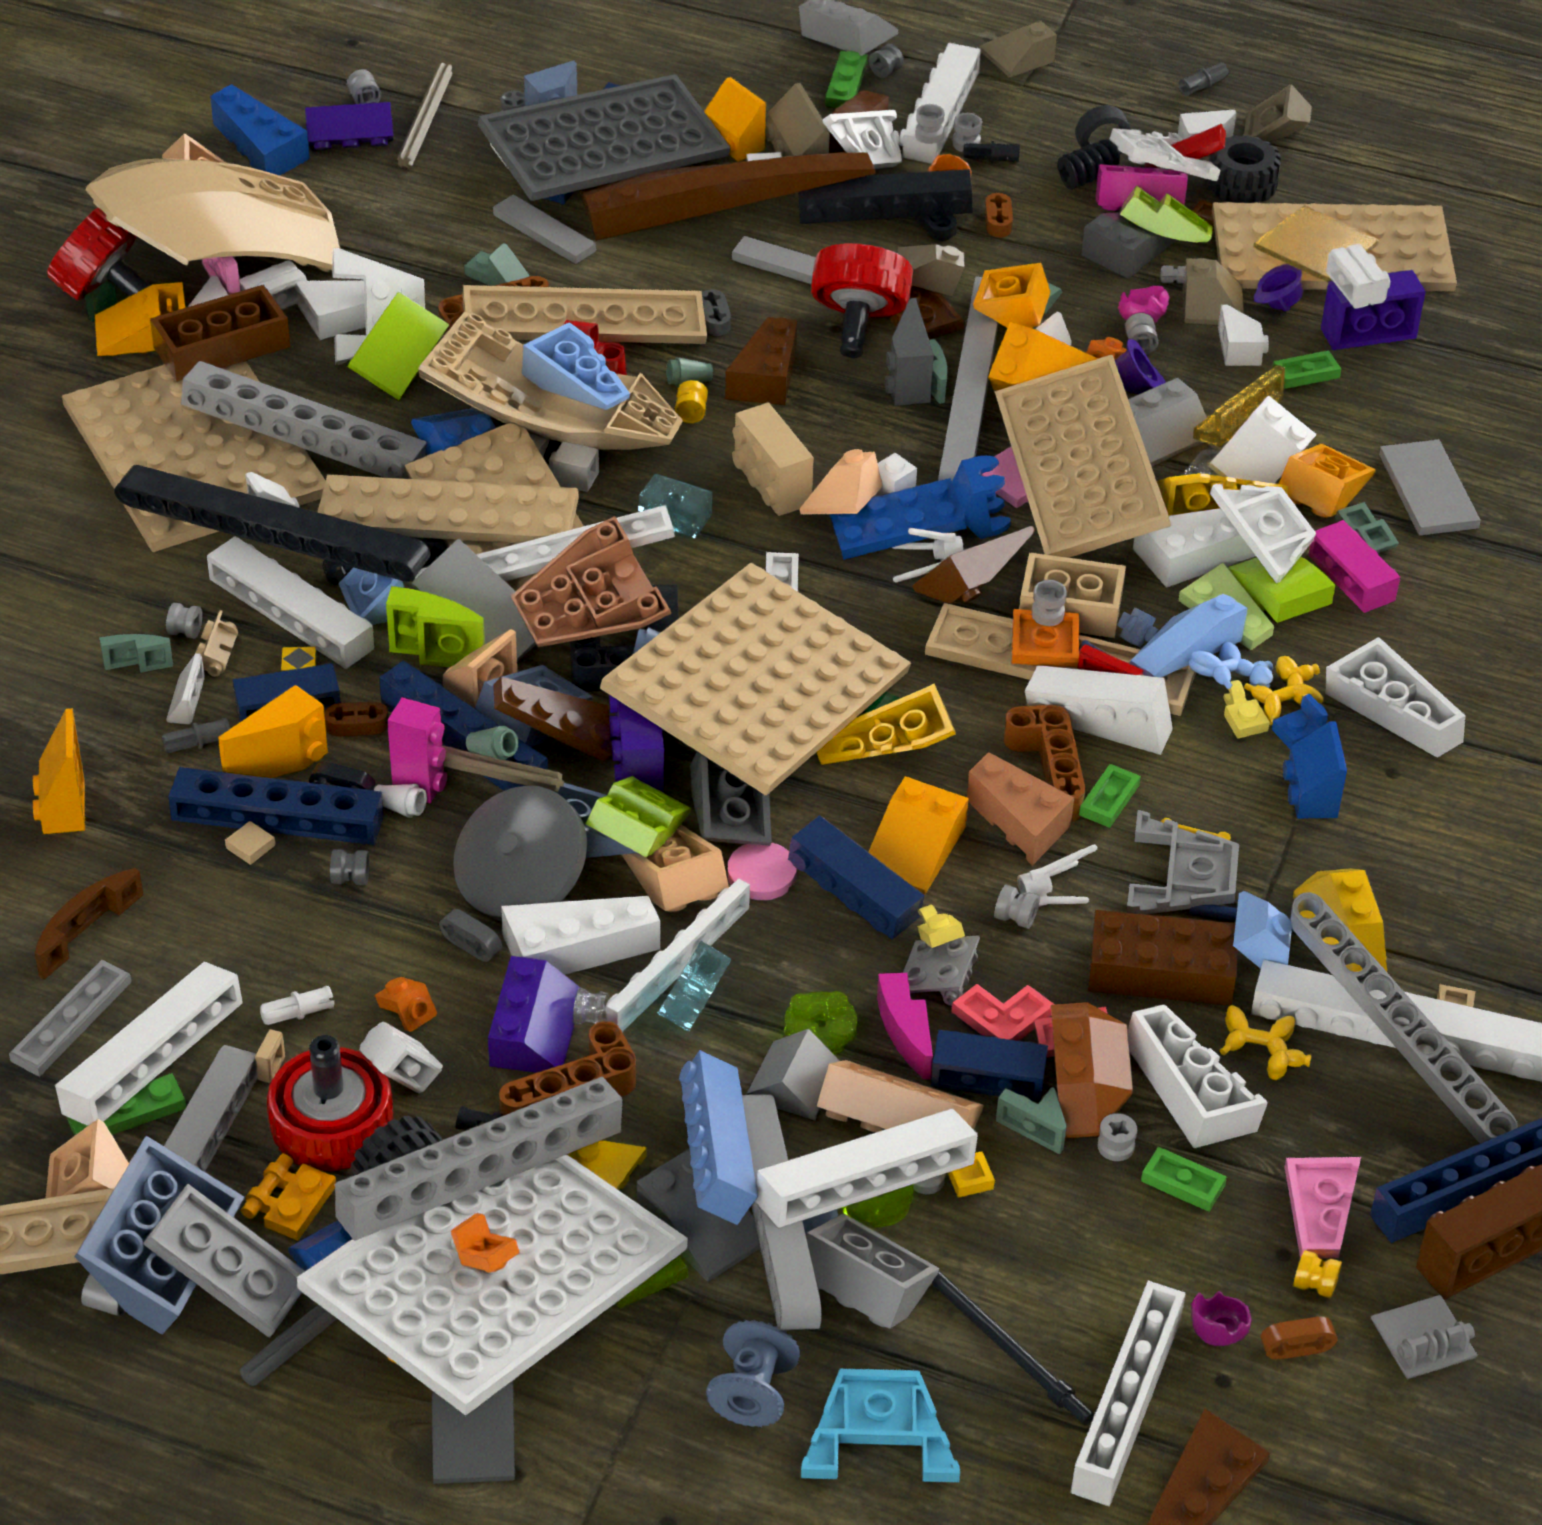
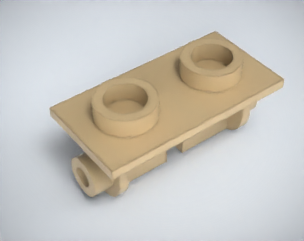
M219 610L214 622L207 621L201 638L205 639L206 642L205 644L200 642L195 652L196 654H201L203 669L208 671L211 676H219L225 672L230 652L238 635V630L234 623L220 620L223 612Z

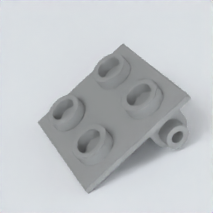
M979 935L961 937L931 948L923 940L915 941L903 973L908 975L910 993L940 991L943 1001L952 1006V1002L963 995V987L968 985L972 974V966L978 958L976 948L980 940Z
M1441 1295L1371 1316L1373 1323L1407 1379L1477 1357V1353L1470 1343V1339L1475 1337L1472 1325L1470 1323L1464 1324L1461 1321L1457 1322Z

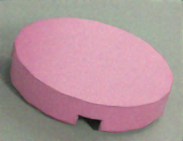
M771 843L770 846L745 844L735 850L728 860V881L732 885L739 878L750 884V899L772 900L786 894L789 891V887L792 884L794 885L797 868L788 860L789 851L781 845Z

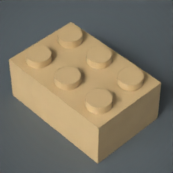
M769 402L735 413V427H733L735 451L732 452L735 466L744 472L750 485L756 487L762 495L765 504L771 506L778 516L800 509L812 494L814 457Z
M1029 552L1019 609L1032 610L1034 588L1038 582L1055 580L1062 583L1067 590L1064 603L1065 612L1079 613V633L1115 638L1126 566Z

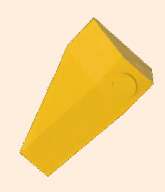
M1202 473L1157 480L1168 516L1219 509V505L1210 494L1212 486L1215 484H1222L1223 489L1240 490L1241 485H1250L1258 488L1266 486L1282 487L1285 493L1288 494L1286 485Z
M932 684L856 717L817 751V755L822 765L921 749L951 737L956 733L935 684Z

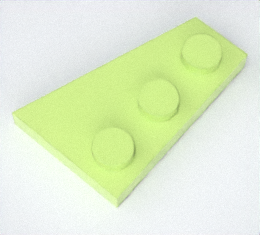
M1221 563L1182 589L1179 593L1178 601L1188 608L1195 607L1222 594L1233 597L1235 601L1247 607L1242 641L1239 643L1250 650L1273 635L1274 625L1224 563Z

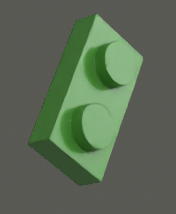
M1328 350L1274 361L1272 371L1283 388L1287 389L1340 378L1341 367Z
M1109 764L1081 804L1079 815L1110 828L1139 787L1141 776Z
M1158 1147L1142 1172L1141 1182L1210 1212L1225 1187L1227 1177Z

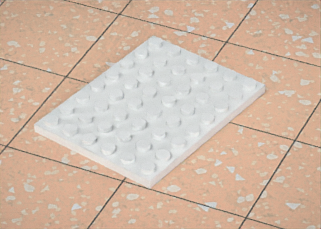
M566 1154L355 1241L352 1239L297 1277V1288L464 1415H467L687 1249L688 1238ZM476 1213L485 1215L490 1233L516 1239L520 1253L507 1261V1265L496 1272H485L484 1270L461 1265L451 1230Z

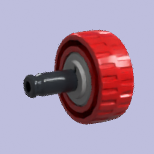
M99 207L92 211L67 238L47 270L48 277L75 300L86 298L107 279L129 297L152 285L124 262L137 236L122 227L110 223L106 219L107 215Z
M853 243L827 246L816 255L812 272L811 293L814 299L823 306L845 313L841 336L842 346L840 347V353L843 356L859 358L863 355L862 347L865 344L868 317L892 316L906 308L911 292L913 269L910 262L903 256L881 247Z
M321 1035L311 1041L309 1051L303 1052L287 1061L276 1072L270 1082L267 1093V1115L274 1143L282 1154L291 1157L293 1162L298 1165L306 1164L320 1171H337L351 1168V1163L356 1160L354 1155L357 1149L363 1146L362 1142L367 1137L375 1133L374 1130L378 1127H384L389 1121L393 1120V1098L389 1079L363 1053L340 1047L338 1040L332 1036Z

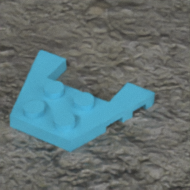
M839 1370L824 1407V1413L819 1426L815 1429L811 1439V1446L802 1461L801 1478L837 1479L838 1443L921 1445L923 1481L959 1482L960 1467L957 1460L954 1461L949 1449L950 1443L946 1433L941 1430L936 1418V1409L920 1371Z

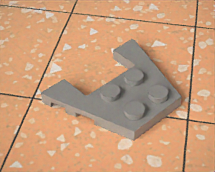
M1138 810L1134 842L1171 846L1167 886L1129 884L1126 913L1153 914L1190 909L1199 905L1234 903L1239 855L1238 843L1197 830L1196 834L1178 828L1177 822L1166 819L1162 823L1151 819L1150 813Z

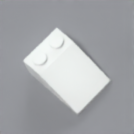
M1268 395L1208 467L1219 476L1276 484L1283 474L1289 457L1304 451L1317 434Z

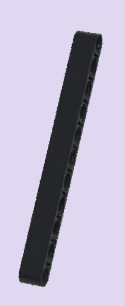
M133 465L114 488L116 498L124 505L405 582L413 581L430 557L428 547L415 538L141 465Z

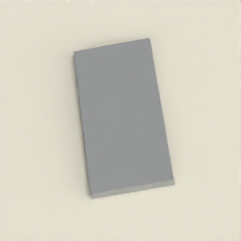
M1440 440L1380 447V458L1419 536L1479 528L1481 520Z
M459 538L412 582V586L416 590L438 595L459 603L483 617L485 644L510 629L516 632L517 662L536 645L511 599V595L516 591Z
M189 1184L182 1190L143 1243V1245L269 1338L276 1331L302 1293L297 1288V1277L304 1273L305 1270Z

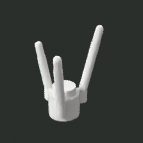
M910 528L908 530L909 534L938 540H934V543L911 542L892 547L893 549L933 550L934 558L940 559L942 562L948 556L963 551V542L961 536H955V533H939ZM941 562L895 576L893 581L897 583L927 574Z
M1091 845L1042 868L1019 875L1017 882L1020 894L1030 892L1039 895V907L1047 904H1087L1089 902L1088 897L1047 896V893L1052 892L1051 876L1076 867L1078 865L1077 860L1095 852L1097 846Z

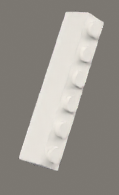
M948 43L944 53L939 54L937 68H932L929 83L924 84L922 98H917L914 114H909L907 128L902 129L900 133L899 145L903 146L902 158L932 164L935 157L940 154L954 125V119L959 114L979 73L980 49ZM935 104L944 110V122L941 124L943 126V138L938 143L925 144L918 141L915 137V128L918 124L916 121V111L922 105Z
M235 536L207 555L210 580L311 647H316V650L343 668H349L374 650L373 625L367 619L359 617L347 609L344 604L336 602L325 595L319 588L308 584L296 573L288 571L279 565L276 560L268 558L256 550L253 545L247 544Z
M207 962L200 964L55 1085L61 1113L88 1126L97 1119L104 1122L243 1003L237 974Z
M953 1108L760 1169L757 1171L756 1189L758 1197L755 1202L774 1224L780 1228L974 1164L978 1134Z
M1151 1281L1147 1282L1075 1464L1072 1494L1110 1506L1180 1324L1185 1292Z

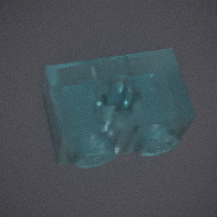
M655 473L639 494V512L665 505L674 531L696 538L712 516V491Z
M700 941L659 1009L658 1014L689 1032L732 959L705 942Z

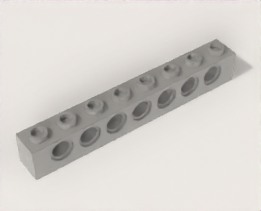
M199 361L183 379L181 405L385 478L409 479L404 465L421 459L426 455V441Z
M600 1077L335 1183L336 1218L355 1241L620 1133L622 1098L603 1077Z

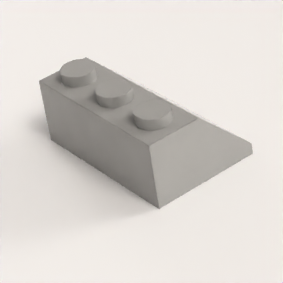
M808 0L799 6L802 36L846 51H856L861 56L898 34L896 27L878 15L866 12L864 9L845 5L843 2Z
M1175 378L1128 399L1151 467L1205 443L1213 436L1197 393L1179 378Z
M841 1214L809 1231L806 1236L817 1288L823 1289L835 1296L841 1305L855 1308L869 1316L871 1322L881 1327L892 1328L907 1319L940 1269L845 1214Z

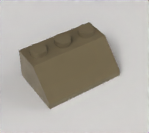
M801 83L794 84L768 112V124H765V137L767 141H771L774 146V152H781L782 157L829 153L830 131L824 125L822 117Z

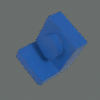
M1307 694L1302 698L1301 709L1273 720L1272 731L1291 750L1292 745L1325 725L1328 714L1321 703H1318L1310 694Z

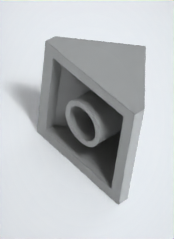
M809 1028L773 1041L746 1095L773 1094L777 1109L816 1121L821 1110L820 1107H817L828 1065L839 1062V1060Z

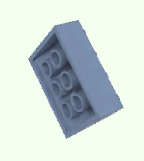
M145 1136L77 1251L75 1258L129 1315L162 1335L180 1315L196 1283L143 1245L144 1241L187 1184L232 1217L237 1212L244 1196L153 1139Z

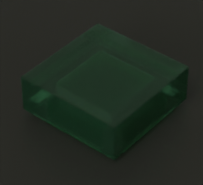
M106 282L85 295L89 320L95 323L96 314L117 304L115 286L111 283Z

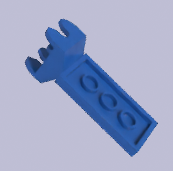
M977 456L961 460L953 481L951 478L873 497L857 514H829L843 560L927 539L926 537L909 534L908 530L910 528L950 533L966 529L967 525L980 539L995 536L1006 531L1011 526V519L1009 517L998 516L990 518L989 515L998 512L1005 506L1004 500L996 497L995 494L996 491L1005 485V477L998 475L981 476L983 473L990 472L999 465L998 459L993 456Z

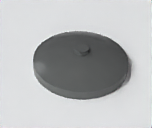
M520 786L505 790L491 797L468 819L455 847L454 875L461 894L476 910L498 921H502L501 906L561 902L575 885L584 866L587 853V836L583 821L569 802L547 788Z

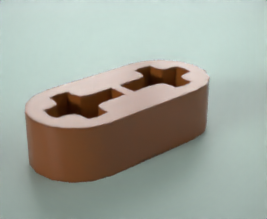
M993 193L986 197V230L991 236L1006 237L1012 232V201L1008 195L1003 193Z
M1313 1317L1276 1323L1267 1327L1260 1335L1266 1355L1274 1360L1322 1353L1331 1349L1338 1341L1333 1324L1327 1317Z

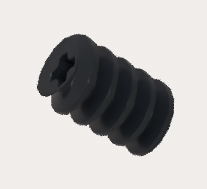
M1102 139L1089 146H1084L1081 149L1064 154L1058 159L1057 168L1066 188L1074 190L1077 186H1084L1087 182L1091 183L1098 179L1099 164L1118 166L1121 158L1116 145L1109 139Z

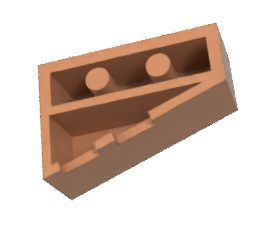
M989 752L969 771L968 802L992 826L997 825L1006 834V840L1012 846L1016 844L1026 854V860L1032 866L1071 827L1074 797Z

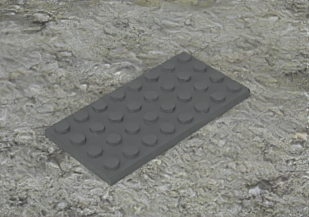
M676 74L479 116L478 126L531 201L617 182L643 173L678 168L726 157L729 155L731 148Z

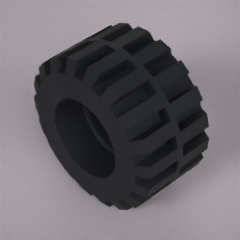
M1248 135L1226 137L1225 148L1209 155V162L1215 165L1220 170L1217 181L1206 179V183L1212 194L1220 197V200L1231 203H1261V201L1269 200L1270 196H1274L1276 193L1281 155L1278 153V149L1271 146V143Z
M404 1116L399 1121L393 1119L384 1127H378L374 1130L375 1133L367 1137L362 1142L363 1146L357 1149L354 1155L356 1160L351 1163V1170L353 1171L351 1177L440 1142L443 1139L427 1120L424 1121L421 1117L416 1116L412 1119L410 1116Z

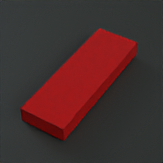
M1219 124L1171 146L1184 157L1200 159L1225 148L1226 130L1222 124ZM1145 162V167L1161 168L1154 164Z

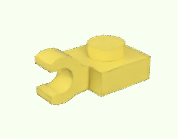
M1239 680L1231 681L1232 687L1228 689L1229 693L1223 696L1227 704L1224 716L1237 739L1267 732L1270 722L1256 699L1247 701L1242 683Z
M932 904L918 909V913L922 916L925 923L917 926L920 938L931 948L965 936L961 922L953 916L938 914Z

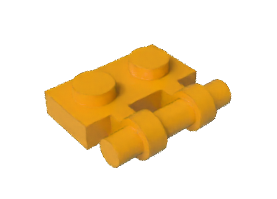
M281 1154L276 1162L269 1163L264 1170V1178L260 1184L252 1187L245 1198L247 1202L242 1207L241 1213L249 1219H253L258 1211L266 1213L264 1217L265 1228L298 1241L334 1191L336 1177L306 1164H302L296 1174L288 1172V1169L293 1164V1160L288 1155ZM276 1186L284 1189L278 1199L270 1196Z

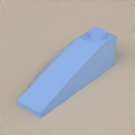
M570 322L523 345L522 375L543 390L604 410H608L630 398L629 391L619 377L606 366L604 356L598 354L594 349L592 339Z
M1222 594L1175 615L1130 660V664L1142 669L1144 676L1164 677L1188 666V661L1191 659L1193 652L1204 651L1214 654L1221 650L1225 642L1237 644L1242 641L1248 608L1235 601L1233 597Z

